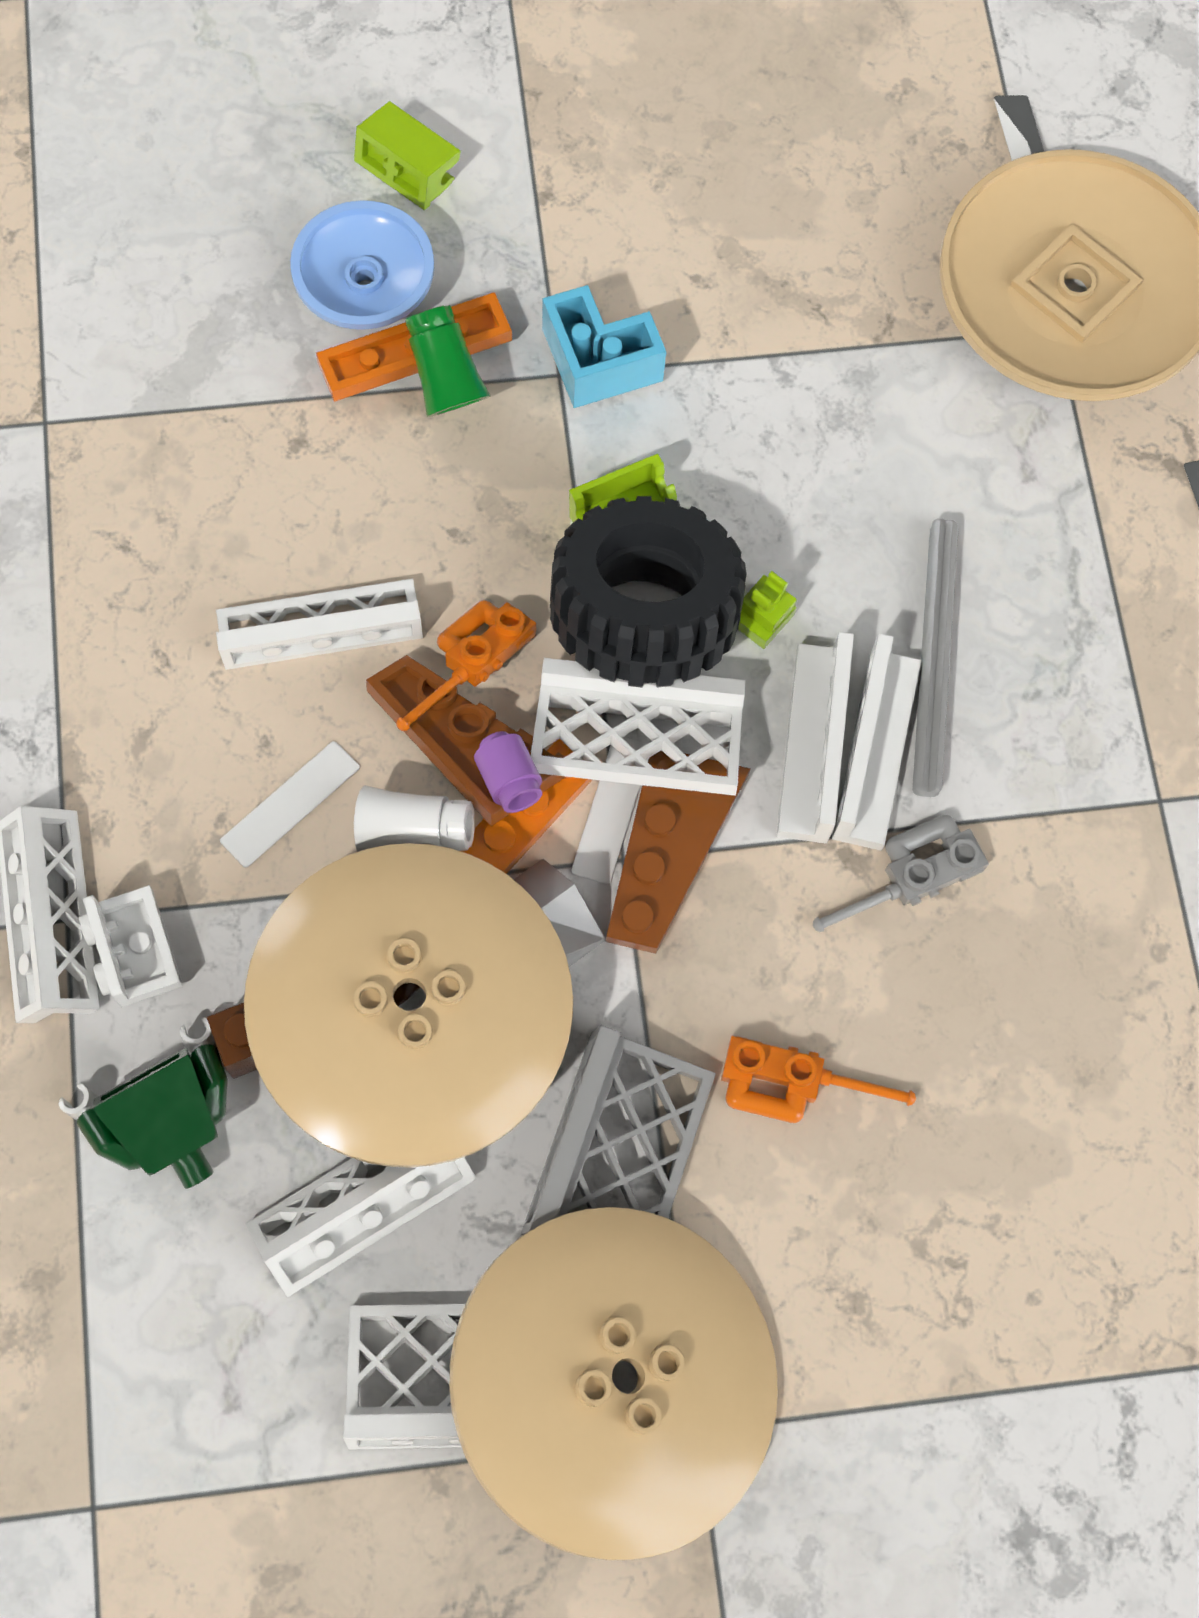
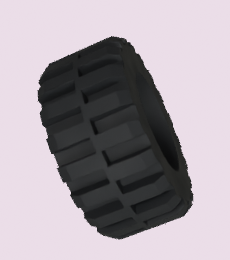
M637 496L636 501L626 502L624 498L611 500L604 509L598 505L583 514V521L579 518L575 520L564 531V537L556 545L551 575L550 620L553 630L559 635L558 641L565 651L570 655L576 653L575 661L588 671H591L593 668L599 670L601 678L614 683L617 678L628 681V686L643 688V683H656L657 688L673 685L674 680L679 678L684 683L700 676L701 668L708 671L722 660V655L730 651L735 641L736 631L739 628L747 576L746 564L741 558V550L732 537L727 538L728 532L715 519L711 522L708 521L706 514L694 506L686 509L680 506L679 501L665 498V502L651 501L652 496ZM648 581L667 586L682 596L668 601L647 602L629 598L620 594L612 587L626 582Z

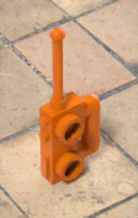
M486 600L478 602L440 633L437 638L438 647L446 653V666L454 671L452 677L403 718L399 717L396 721L397 728L401 731L409 730V726L458 684L462 685L467 681L476 687L481 682H485L490 674L495 670L498 671L504 662L536 636L537 623L508 602L500 608ZM484 623L489 625V629L482 635L468 637Z
M731 1036L721 1081L729 1082L725 1097L729 1107L789 1123H797L803 1118L806 1102L814 1103L817 1098L819 1084L825 1086L832 1084L905 1102L906 1106L913 1105L916 1101V1095L911 1090L905 1092L832 1074L831 1070L823 1069L825 1059L820 1058L816 1052L804 1054L798 1052L799 1049L789 1046L787 1050L739 1036ZM752 1078L787 1086L785 1099L749 1091Z

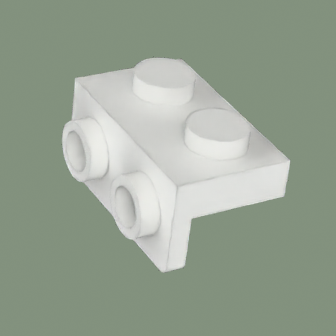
M150 885L100 902L97 901L94 895L82 898L87 914L79 916V923L87 945L89 947L97 946L101 963L93 965L103 995L111 993L117 1003L124 1007L183 987L157 901Z

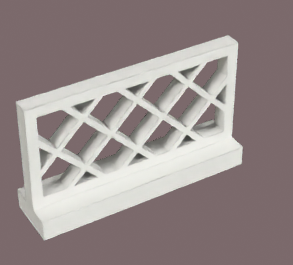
M544 658L531 749V758L539 774L736 796L746 680L700 675L684 683L681 678L676 679L673 685L657 688L656 683H643V688L628 686V681L617 678L614 683L599 676V670L593 668L591 671H588L577 661ZM549 707L576 710L578 713L561 723L548 709ZM602 713L624 715L628 720L612 729L599 715ZM650 720L676 721L679 725L663 734ZM588 722L601 736L584 745L571 732ZM705 724L730 727V731L714 740L700 726ZM639 728L652 742L635 751L622 737ZM690 734L703 748L687 757L673 743ZM558 739H561L573 751V753L564 758L542 756L543 748ZM612 745L624 759L616 764L602 763L594 754ZM662 750L676 764L667 770L655 769L646 759ZM713 756L727 769V777L705 774L697 765Z
M466 1304L350 1306L347 1398L343 1439L348 1449L462 1447L454 1423L450 1394L439 1406H424L410 1391L432 1369L450 1385V1373L439 1361L453 1347L458 1325L452 1319H460ZM440 1319L454 1334L431 1355L412 1334L426 1320ZM385 1320L398 1335L375 1356L361 1342L362 1321ZM397 1320L413 1321L404 1328ZM406 1341L426 1362L403 1385L383 1363ZM362 1353L370 1363L360 1372ZM376 1370L398 1390L382 1407H359L360 1386ZM405 1397L413 1406L396 1405Z

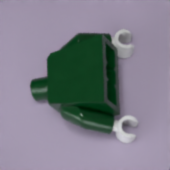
M202 1018L206 1028V1032L202 1037L198 1039L189 1038L185 1026L182 1025L180 1036L185 1045L184 1049L97 1097L86 1086L78 1084L77 1087L84 1094V1099L80 1106L73 1108L67 1100L61 1097L58 1103L60 1109L77 1120V1126L97 1155L127 1170L142 1168L149 1176L172 1165L185 1189L196 1186L213 1174L214 1171L200 1147L218 1137L215 1125L221 1122L226 1115L228 1078L218 1050L214 1046L215 1040L207 1018Z

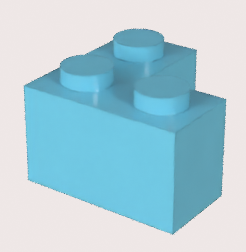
M588 285L542 298V330L573 408L663 382L667 351L650 311L604 325Z

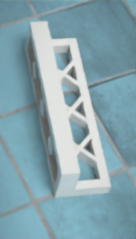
M413 579L216 609L219 632H216L218 651L226 670L423 638ZM406 595L407 602L379 606L385 598ZM365 601H370L368 605L363 603ZM349 604L356 609L330 614L336 606ZM314 609H321L318 613L314 611ZM300 612L307 617L282 621L287 614ZM272 616L269 621L264 618ZM251 620L257 624V626L230 630L229 625L232 622Z
M839 632L833 648L798 644L776 837L827 844L835 827L854 634Z
M884 634L878 635L869 657L832 840L882 851L886 841L921 664L919 659L892 654L891 648L894 637Z
M19 806L0 820V871L16 1023H37L53 1013L92 1014L100 1008L97 981L93 965H95L93 946L89 947L87 945L79 923V916L87 914L82 899L87 897L77 811ZM42 823L61 825L63 846L58 852L43 838ZM53 868L68 882L69 895L63 901L48 888L47 875ZM59 918L73 931L74 945L69 951L54 938L53 924ZM64 969L79 982L81 999L60 998L58 976Z
M463 1157L455 1161L433 1166H386L383 1172L373 1178H365V1176L377 1164L351 1158L247 1222L246 1226L265 1264L286 1296L289 1297L476 1180L466 1158ZM340 1193L337 1200L325 1208H317L320 1201L328 1195ZM285 1222H292L288 1231L268 1242L265 1234Z

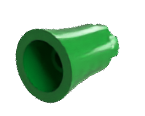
M450 305L435 307L405 319L411 335L409 343L422 385L426 417L450 412L491 396L476 369L460 324L455 323Z

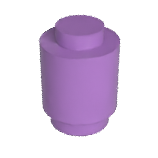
M500 731L484 738L480 743V748L474 755V760L493 801L496 804L502 805L504 811L508 813L519 812L534 805L542 796L540 789L542 779L522 737L518 734H508L507 732Z

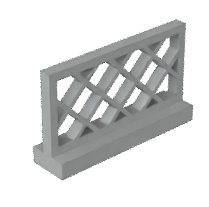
M600 1025L591 1032L520 1235H524L549 1220L565 1215L569 1210L584 1203L587 1204L588 1209L598 1208L594 1198L619 1186L629 1208L640 1210L628 1182L652 1170L662 1188V1194L657 1205L644 1211L668 1218L716 1073L620 1036L621 1032ZM624 1052L642 1059L651 1080L626 1091L617 1072L622 1053ZM655 1065L670 1071L659 1075ZM676 1074L699 1081L692 1102L676 1110L662 1081ZM613 1084L618 1095L606 1100ZM654 1085L667 1114L642 1126L629 1096ZM621 1101L634 1130L608 1141L599 1120L603 1108ZM689 1110L685 1125L683 1126L679 1115ZM670 1119L679 1138V1143L675 1153L658 1160L645 1131ZM595 1134L601 1146L589 1151ZM637 1135L650 1165L625 1177L612 1147ZM603 1151L617 1181L591 1193L582 1174V1169L587 1158ZM672 1161L668 1176L666 1177L662 1166ZM578 1185L583 1197L571 1203Z

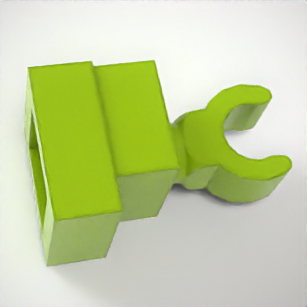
M773 571L768 574V577L764 574L744 596L738 628L741 633L762 649H765L791 620L797 608L795 607L797 599L786 591L788 582Z

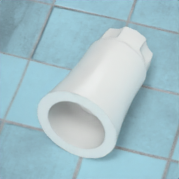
M366 785L361 788L358 794L354 814V838L357 852L384 845L406 843L430 844L458 851H466L472 846L475 828L474 808L471 801L449 800L447 796H425L393 792Z

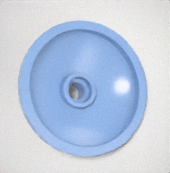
M364 200L335 205L312 218L296 238L291 252L290 266L295 289L302 302L310 311L333 325L363 330L380 328L395 323L409 315L420 305L432 284L434 255L427 234L410 215L385 203ZM363 280H369L372 282L367 285L358 284Z

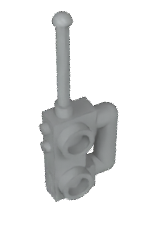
M939 816L888 839L885 848L892 863L888 864L885 871L892 884L886 886V890L821 919L815 918L813 927L816 931L823 932L824 928L889 899L893 901L900 898L904 906L909 903L915 906L921 903V898L927 895L933 898L940 894L939 890L982 873L989 863L971 829L960 832L951 816ZM940 838L943 842L942 847L944 851L927 859H916L914 853H910V851Z

